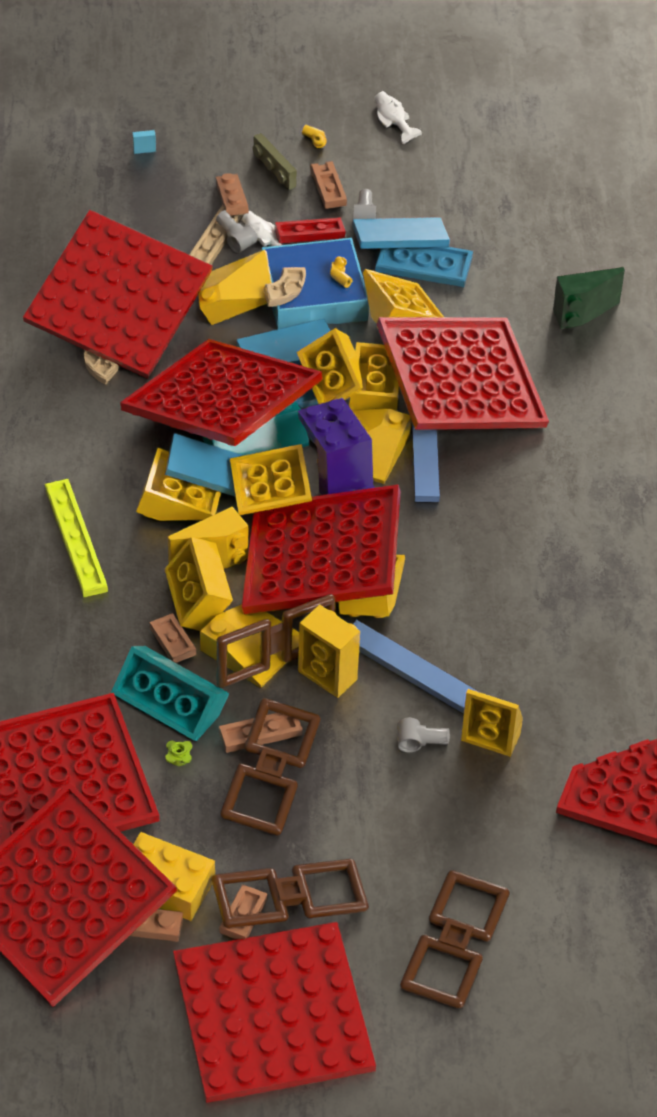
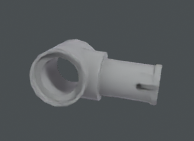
M360 190L359 202L354 204L353 219H376V205L372 203L371 190Z
M226 210L217 215L216 221L226 230L228 244L235 253H240L257 242V234L251 226L237 224Z
M411 717L403 718L397 723L398 748L403 752H416L425 744H449V728H426V725H420L417 719Z

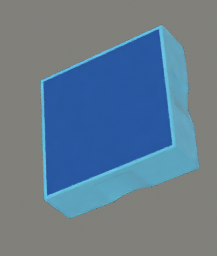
M352 238L262 247V250L267 252L272 283L281 278L282 268L305 267L306 271L304 286L300 294L288 303L272 306L277 330L320 319H325L327 324L369 320V303L366 287ZM338 256L346 259L345 273L353 279L352 284L348 288L342 286L330 275L331 264Z

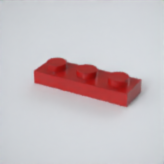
M341 217L275 222V232L279 243L345 239L346 231Z

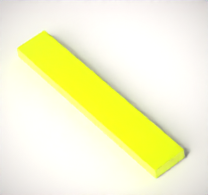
M64 479L44 484L83 597L108 592L106 580L69 480Z

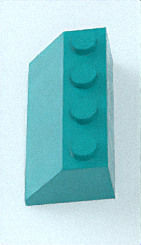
M296 400L237 446H229L226 443L202 436L206 444L241 455L302 444V447L309 446L306 429L298 419V410L301 409Z
M146 646L131 647L111 691L117 697L194 741H197L219 717L229 696V693Z

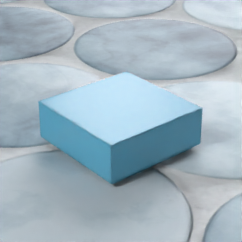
M155 130L133 132L134 154L156 152Z

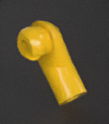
M308 125L303 127L302 135L312 138L313 145L316 148H323L326 145L327 139L324 131Z
M338 256L331 264L330 275L342 286L348 288L352 284L353 279L345 273L346 259Z

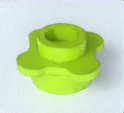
M172 740L166 744L168 754L165 756V759L168 763L175 766H183L192 760L190 750L192 749L191 742H175Z

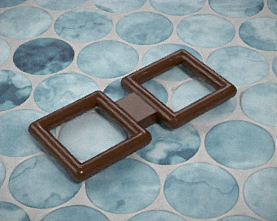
M329 594L285 611L282 615V623L271 627L270 620L264 619L219 636L217 638V686L224 688L269 670L270 655L282 651L281 658L283 662L298 659L299 647L292 649L293 619L311 613L318 605L335 612V596ZM261 632L260 662L227 675V645Z
M267 698L260 701L244 746L247 752L259 755L260 757L256 768L245 764L237 766L220 812L223 819L276 836L282 833L298 788L297 781L283 777L282 774L286 764L297 768L305 766L321 721L318 714ZM268 710L308 722L297 756L257 744ZM245 776L286 788L274 823L233 811Z
M353 859L295 865L292 868L293 877L278 878L273 868L215 874L212 877V884L223 925L228 929L285 922L289 917L286 906L302 904L307 918H319L366 912L369 909V904ZM346 870L356 902L314 907L305 875ZM267 879L276 911L233 917L224 884Z
M455 870L449 871L429 915L430 923L443 927L440 938L437 939L428 935H422L419 938L400 982L401 989L461 1009L466 1002L483 960V956L480 953L467 949L471 937L485 942L491 940L510 895L509 889ZM455 883L497 896L484 929L442 915ZM428 947L470 961L456 996L414 982Z

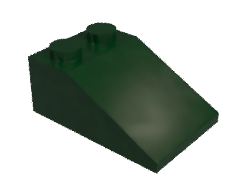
M624 267L557 276L553 311L560 328L582 326L618 305L621 299Z

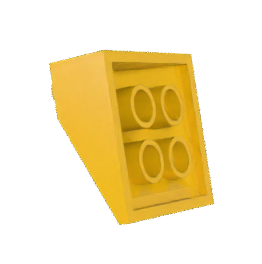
M266 250L215 269L210 273L198 297L200 309L211 325L267 304L264 286L265 284L272 283Z
M368 269L363 271L370 314L376 324L379 317H444L418 283Z
M392 409L353 411L372 438L373 481L385 484L410 437L411 417L408 414Z
M302 444L230 458L239 515L312 501Z
M157 448L136 512L159 521L204 520L215 515L221 492L165 475L169 452Z
M242 604L216 615L200 631V650L217 661V638L219 636L264 619L270 620L271 627L282 623V621L267 612L244 614ZM292 628V649L299 647V632ZM261 632L227 645V667L236 672L260 662ZM282 651L270 655L269 670L247 678V680L262 688L287 663L282 661Z

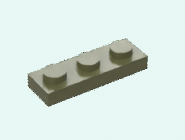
M262 133L255 135L254 146L252 147L254 155L265 164L269 171H272L278 181L283 183L288 190L295 188L297 184V170Z

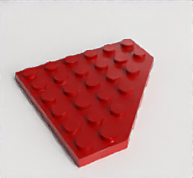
M647 739L630 745L629 749L616 753V751L597 757L596 761L583 765V763L573 766L557 805L556 813L657 845V739L652 741Z

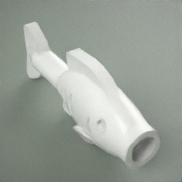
M379 92L375 96L379 121L386 128L392 124L397 125L403 132L401 136L402 144L422 134L420 129L410 128L405 120L409 119V115L404 111L401 102L385 92Z
M252 211L243 215L242 221L245 225H249L255 230L258 241L263 246L282 245L277 240L274 224L265 221Z

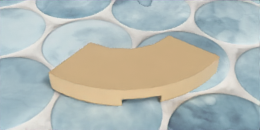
M305 267L282 268L279 280L274 283L265 284L264 293L268 307L288 303L300 294L306 278Z
M84 350V361L88 371L95 379L106 385L118 371V365Z

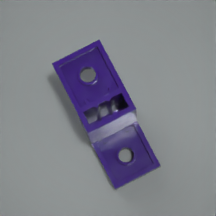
M343 398L334 399L298 410V419L317 445L319 492L321 495L375 488L373 485L372 438Z

